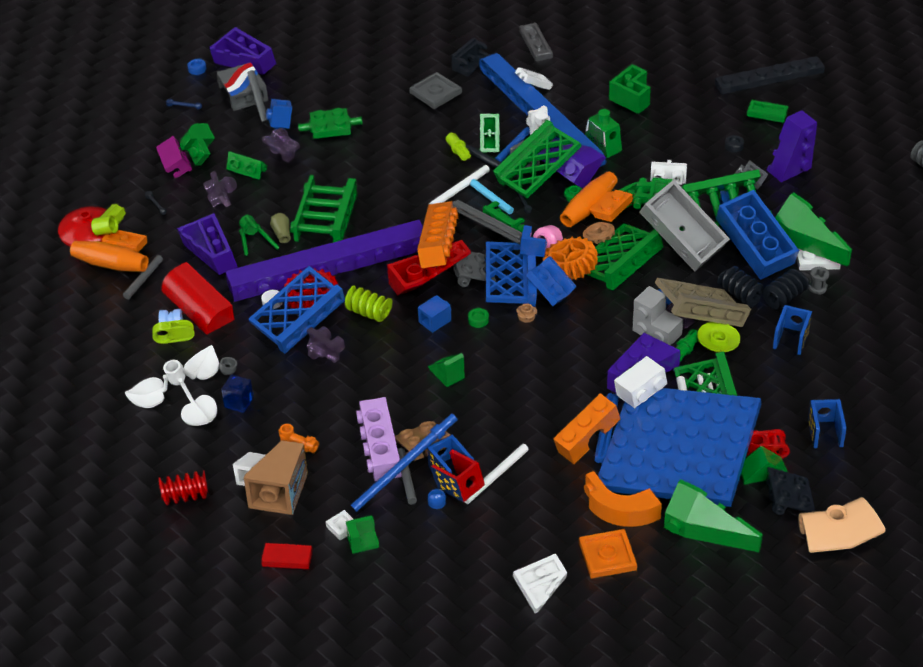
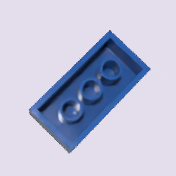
M754 190L719 205L716 220L760 280L795 264L799 249Z

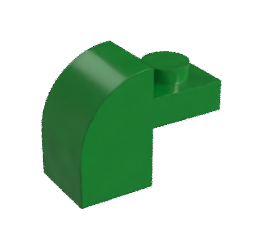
M208 123L193 124L180 140L181 150H188L195 166L202 165L211 154L208 147L215 137Z

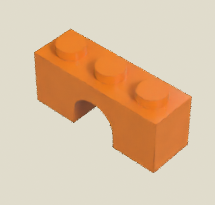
M600 393L553 438L558 453L572 464H575L590 450L588 446L589 440L597 430L606 434L620 420L617 406Z

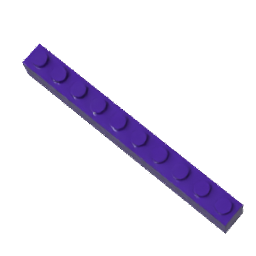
M420 220L228 270L225 271L227 285L234 302L262 295L268 290L283 289L287 278H291L292 274H298L299 270L304 271L308 266L313 269L316 268L317 271L324 269L325 273L330 272L331 275H336L417 253L423 225Z

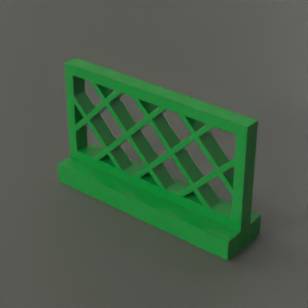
M546 120L493 172L501 185H507L524 197L529 198L582 145L574 138L555 128L551 121ZM556 136H559V141L551 142ZM563 145H573L570 149L563 150ZM559 146V151L550 153V148ZM543 149H546V154L537 155ZM559 157L556 162L549 163L550 158ZM546 159V164L536 166V161ZM529 162H532V167L524 168ZM545 170L543 175L536 176V171ZM532 172V177L523 179V174ZM515 175H519V180L510 181ZM532 183L526 191L522 189V184Z
M623 223L615 230V235L610 240H605V243L600 242L595 247L598 254L607 253V255L597 256V261H608V263L595 265V269L591 270V274L586 275L606 282V287L610 290L616 289L663 248L662 236L655 229L649 233ZM625 231L631 233L627 235H621ZM633 240V242L621 243L622 241ZM619 242L617 245L608 246L610 243ZM621 250L620 253L609 254V252Z
M724 351L715 353V359L674 368L676 378L680 374L687 372L693 374L689 379H685L687 389L690 386L697 389L696 392L704 390L706 393L737 396ZM714 367L710 375L702 372L705 368ZM698 374L706 379L702 385L694 382ZM710 382L719 384L715 390L707 388Z

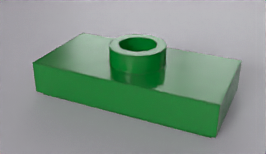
M751 100L747 116L784 123L788 113V106Z

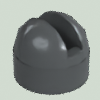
M232 357L222 358L219 366L223 375H233L237 369V361Z

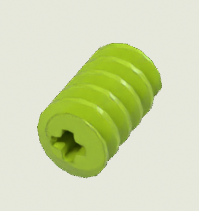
M355 285L349 289L345 297V308L365 317L367 316L369 319H375L377 322H382L386 319L393 303L391 298L385 300V296L381 295L378 297V293L374 292L371 294L370 290L364 292L362 287L356 290Z

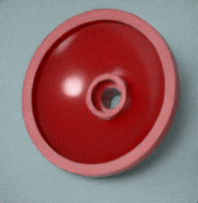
M87 206L68 213L58 226V234L61 241L70 247L74 241L102 242V238L105 235H95L92 231L91 223L94 218L101 217L107 209Z

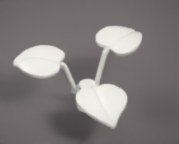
M211 345L188 360L184 368L177 360L166 362L163 367L165 375H163L164 383L161 379L152 377L141 381L132 389L125 391L127 398L136 406L152 408L163 402V392L167 391L168 381L173 385H181L191 402L185 405L181 411L183 421L192 426L208 424L217 415L216 402L208 395H201L194 400L184 383L185 375L192 380L196 377L200 380L212 377L219 369V360Z

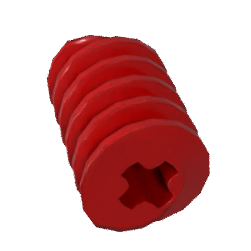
M203 470L202 477L199 476L197 471H194L193 478H190L189 474L185 473L184 480H181L179 474H176L175 481H172L170 476H167L165 483L159 477L160 493L166 505H170L171 498L175 504H178L180 496L184 502H188L189 495L196 501L198 493H200L203 499H206L208 488L205 470Z

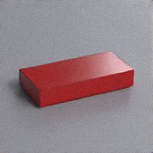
M265 543L261 560L262 567L309 569L312 546Z

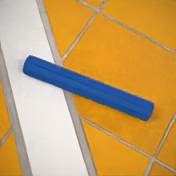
M609 393L606 398L618 406L619 397L617 394ZM613 427L606 434L601 431L599 432L594 459L597 463H603L611 441Z

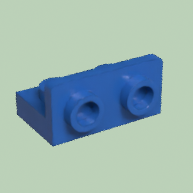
M551 256L547 257L540 265L531 269L526 274L552 306L564 300L576 288L574 282Z

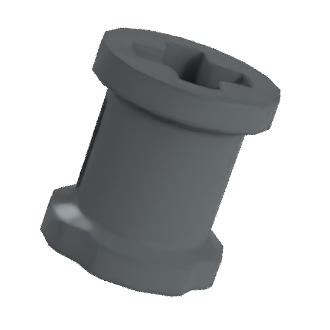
M814 267L810 272L812 280L808 289L812 293L823 294L827 289L826 280L829 278V271L824 267Z

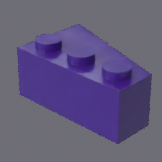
M236 27L209 47L215 64L236 67L251 62L259 74H265L276 65L272 48Z
M801 110L786 118L778 138L781 140L778 150L774 149L772 154L775 156L772 165L767 167V171L780 182L812 168L817 122Z
M215 213L177 228L184 246L218 275L238 267Z
M643 333L608 370L607 389L616 393L614 380L646 356L665 368V373L670 370L674 371L675 367H679L681 350Z

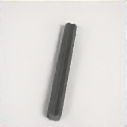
M460 200L453 201V208L457 207L459 214L517 244L521 243L522 232Z

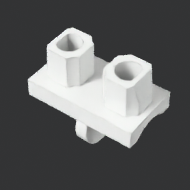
M545 105L537 110L528 111L526 124L530 127V135L546 120L550 121Z
M667 160V162H652L650 181H652L653 177L674 179L679 185H682V183H686L687 163H671V160Z

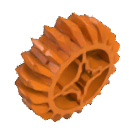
M572 236L570 239L564 238L562 241L557 240L556 244H550V248L546 249L543 261L551 256L571 280H577L580 277L584 278L585 274H591V270L595 269V265L598 264V253L592 241H588L587 238H574Z

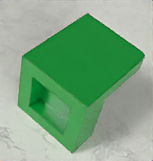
M373 516L345 521L347 538L352 554L379 548Z

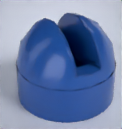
M436 488L429 492L428 505L431 508L440 509L446 505V495L441 489Z

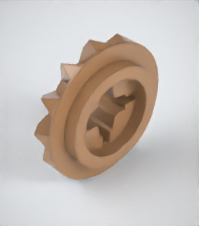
M606 222L594 223L583 232L584 238L596 244L599 242L605 243V240H610L615 235L614 226Z

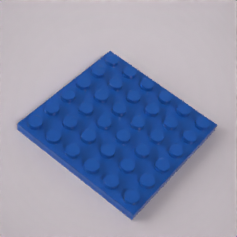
M662 388L636 408L624 402L620 413V420L615 427L598 477L611 492L634 495L650 488L657 498L664 499L672 498L675 488L681 479L708 493L706 498L716 505L720 502L724 506L731 507L762 405L761 398Z

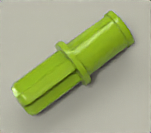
M449 133L446 136V142L451 146L453 153L458 154L463 161L470 159L471 155L466 148L465 142L460 140L456 133Z

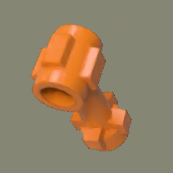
M283 424L279 429L281 441L303 443L305 452L315 453L318 449L319 441L315 437L307 436L305 438L294 433V427L291 424Z

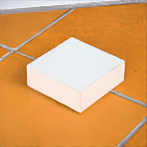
M343 510L327 520L326 527L339 540H342L347 536L345 521L354 519Z

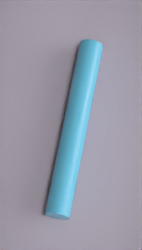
M476 179L470 182L474 189L490 201L499 202L498 207L507 214L513 213V207Z

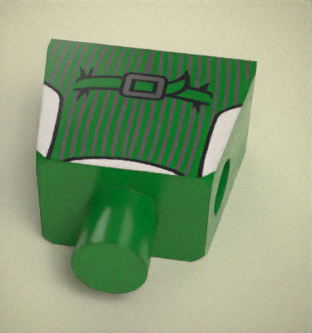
M599 110L597 115L588 119L585 136L603 152L606 158H609L622 151L620 126L610 117L609 110Z

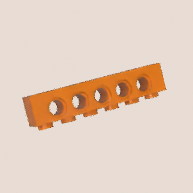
M452 201L429 204L417 248L421 268L446 265L447 258L450 257V249H452V241H454L453 234H455V227L457 226L456 219H458L457 207L453 208Z

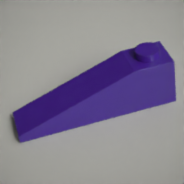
M563 145V150L570 149L573 145ZM582 145L557 172L583 189L590 182L606 157L592 147ZM559 146L550 148V153L559 151ZM543 149L537 155L546 154V149ZM559 157L550 158L549 163L556 162Z

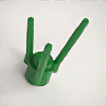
M245 215L240 219L239 225L241 229L239 233L245 256H248L245 235H254L257 231L277 250L279 249V246L256 223L252 216Z

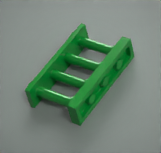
M759 169L685 184L682 188L700 208L698 197L701 194H707L710 197L716 218L720 205L717 196L718 191L725 190L728 192L730 200L738 197L736 189L739 186H744L748 192L751 190L756 192L754 185L761 175ZM718 221L714 222L721 230H723Z
M310 175L308 183L305 182L304 194L295 221L291 222L290 231L294 234V241H299L301 232L330 234V236H333V242L343 240L357 196L356 179L348 178L347 184L343 188L315 185L314 175ZM314 193L342 195V198L330 200L313 198ZM310 206L338 208V211H335V213L309 211ZM306 219L334 221V224L330 226L304 223Z

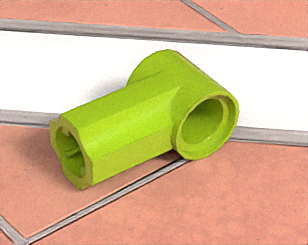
M113 204L101 217L94 218L91 223L93 233L97 236L116 233L118 231V224L124 219L126 214L124 208L118 204Z

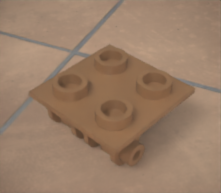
M426 421L414 429H405L395 436V440L408 450L407 454L431 433L430 429L436 423ZM445 431L446 434L440 440L449 437L450 434ZM427 449L413 461L423 458L424 455L428 456Z

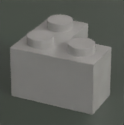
M648 286L634 300L633 331L639 335L646 333L669 345H672L682 335L683 319L666 311V295Z

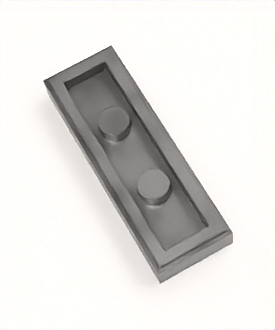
M536 23L519 26V32L535 61L553 58V52Z

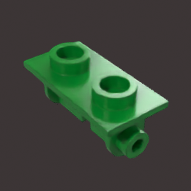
M228 151L227 170L260 180L261 173L266 172L267 165L264 162Z

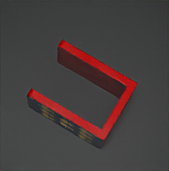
M452 449L450 456L455 471L459 474L458 476L434 464L430 468L438 489L465 502L485 485L479 463ZM470 480L473 484L467 488L466 481Z

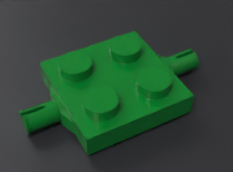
M335 108L334 110L327 111L317 110L310 112L309 123L298 124L299 132L310 130L313 134V139L350 135L351 125H362V117L350 118L347 108Z

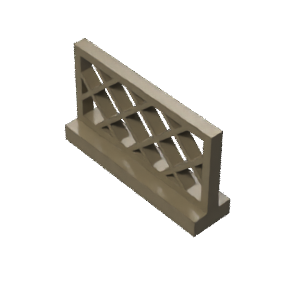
M658 277L655 281V284L674 304L671 312L675 316L743 327L751 311L748 305L736 303L724 289Z

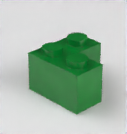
M633 64L609 82V100L637 114L642 112L650 105L651 87L646 85L647 71Z

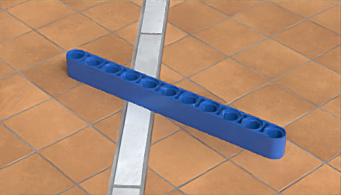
M498 53L479 60L481 71L527 116L528 111L537 110L545 105L550 121L555 128L574 138L581 145L592 147L604 155L591 140L531 84L524 82L515 73L516 70ZM606 159L603 161L601 166H604L606 164Z

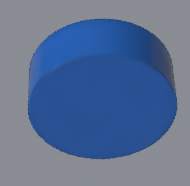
M201 59L191 60L188 63L189 73L193 75L203 74L206 71L205 61Z

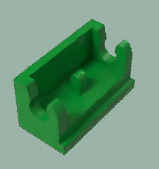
M494 201L488 206L485 205L483 207V213L523 232L524 224L521 225V223L525 219L518 218L514 220L501 212L500 208L494 209L500 204L499 202Z

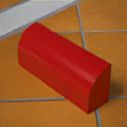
M185 262L177 266L166 275L162 283V292L206 335L235 320L232 304L189 263Z

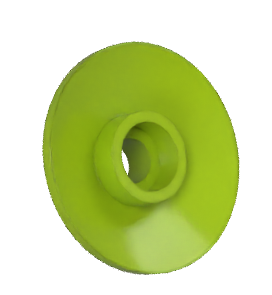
M708 322L698 330L697 337L699 342L709 350L729 352L736 349L740 344L739 332L729 324Z

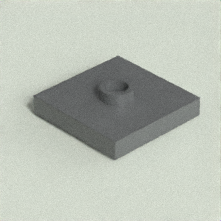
M436 72L410 87V93L436 109L461 94L462 88Z

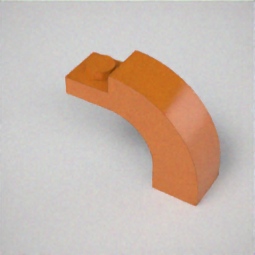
M594 471L586 474L584 490L589 497V509L600 519L614 525L626 527L647 525L661 519L662 503L650 488L634 495H619L611 492Z

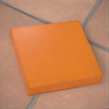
M625 529L579 537V544L591 579L637 570V563Z

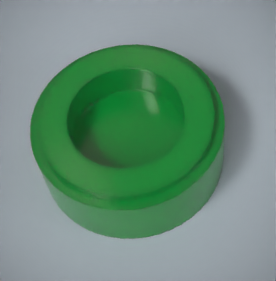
M482 308L472 309L468 313V323L475 328L484 327L489 323V313Z

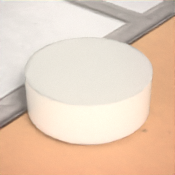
M268 290L264 292L261 297L262 304L265 305L279 291ZM283 302L276 303L273 309L279 308Z

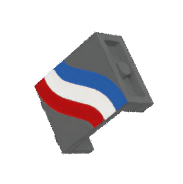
M251 62L217 72L218 86L220 89L225 88L228 92L233 111L256 105L247 74L250 70L255 71L263 102L268 101L266 85Z

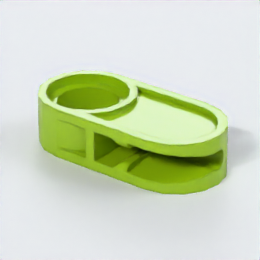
M189 320L160 322L152 328L153 340L159 344L188 341L194 337L195 333L194 325ZM159 331L168 332L166 335L157 334Z

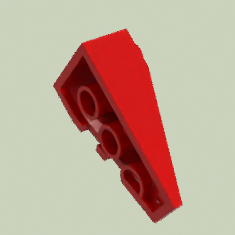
M462 240L452 243L450 257L447 258L446 265L421 268L419 255L388 264L389 285L397 295L415 290L470 255L471 250Z

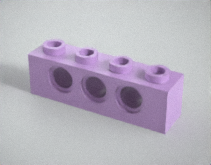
M386 397L359 401L360 410L356 411L358 424H363L360 427L361 439H366V443H363L365 456L370 457V459H367L368 472H373L375 481H378L400 461ZM401 472L395 478L402 477Z

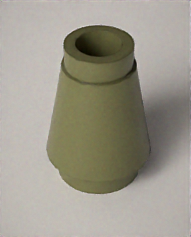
M283 213L273 215L270 226L279 242H289L291 240L289 218Z

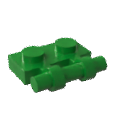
M653 177L652 182H647L645 178H640L635 187L636 193L632 200L634 203L633 207L640 209L641 205L648 202L673 179Z

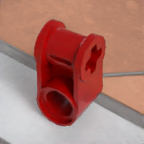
M781 429L754 430L746 457L760 446L779 455L782 459L787 457L790 453V448L785 443V432Z

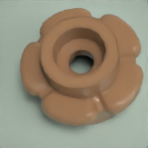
M529 303L522 304L516 310L519 320L525 323L532 322L535 319V314H537L536 307Z

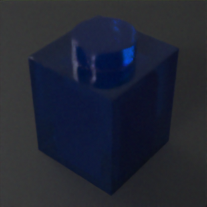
M230 375L221 389L224 407L244 413L253 399L250 379Z

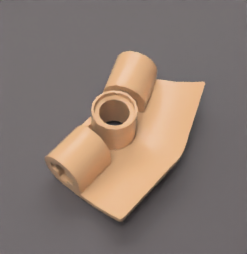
M862 497L843 506L832 505L828 507L827 511L799 514V528L801 534H806L810 553L851 549L885 533L882 521L871 505Z

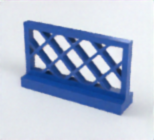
M486 242V302L529 303L536 307L537 287L526 276L531 269L536 267V256L520 253L515 255L511 252L513 250H520L521 243ZM490 249H499L501 252L495 254ZM505 255L511 258L507 262L502 259V257ZM496 261V262H498L501 266H499L498 268H495V267L492 266L491 264ZM517 262L521 267L516 269L512 264ZM508 269L512 273L506 276L502 271ZM495 275L501 278L497 283L491 279ZM516 276L522 279L518 283L512 280ZM508 283L512 287L506 290L502 285ZM494 290L502 293L500 295H490ZM517 290L523 296H514L512 293Z
M308 266L249 318V322L277 344L279 350L286 354L345 301L343 289L337 284L334 286ZM309 274L315 278V283H303V281ZM327 287L329 289L326 294L318 295V288ZM315 288L314 295L303 296V289ZM292 289H300V296L288 297V293ZM314 300V304L310 308H303V301ZM299 301V308L288 309V302ZM285 302L284 309L273 310V306L276 303ZM288 314H299L298 319L287 322ZM273 315H284V322H273ZM261 316H269V323H259L257 320ZM284 327V331L277 337L272 333V328Z

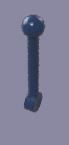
M173 99L166 100L167 106L195 107L198 110L202 108V104L199 102L193 104L173 101Z

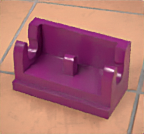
M174 136L156 147L167 173L175 168H179L173 174L174 177H179L187 171L193 170L185 150H181L180 143Z

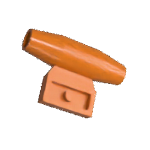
M606 172L589 182L571 199L560 215V221L564 226L572 227L592 213L595 218L612 222L632 202L633 196L620 190L612 191L618 180L615 174Z
M118 230L116 233L106 234L102 238V242L74 241L70 247L72 257L91 265L108 269L144 272L149 264L148 257L138 253L148 243L146 235Z

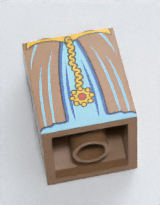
M279 442L245 474L244 484L249 508L293 515L308 475L303 443Z

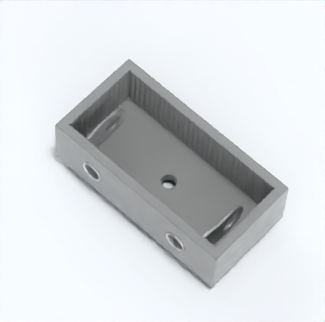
M674 179L646 202L640 210V214L694 271L698 270L730 240Z

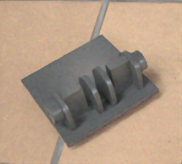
M471 252L470 255L453 265L455 275L458 277V284L462 287L468 286L471 279L486 281V254Z

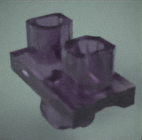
M279 128L273 130L270 136L263 137L262 140L264 144L269 146V150L272 153H280L283 160L289 161L295 157L294 151L299 149L300 146L298 142L287 136L288 133L285 129Z
M216 171L210 173L212 179L203 183L209 194L207 195L213 207L221 203L228 207L231 203L227 193H232L236 189V180L232 177H224L222 180H219Z
M324 326L318 330L312 327L307 329V333L310 336L306 346L309 349L308 356L312 359L326 357L334 363L339 361V352L345 348L344 340L339 336L330 340L331 332Z

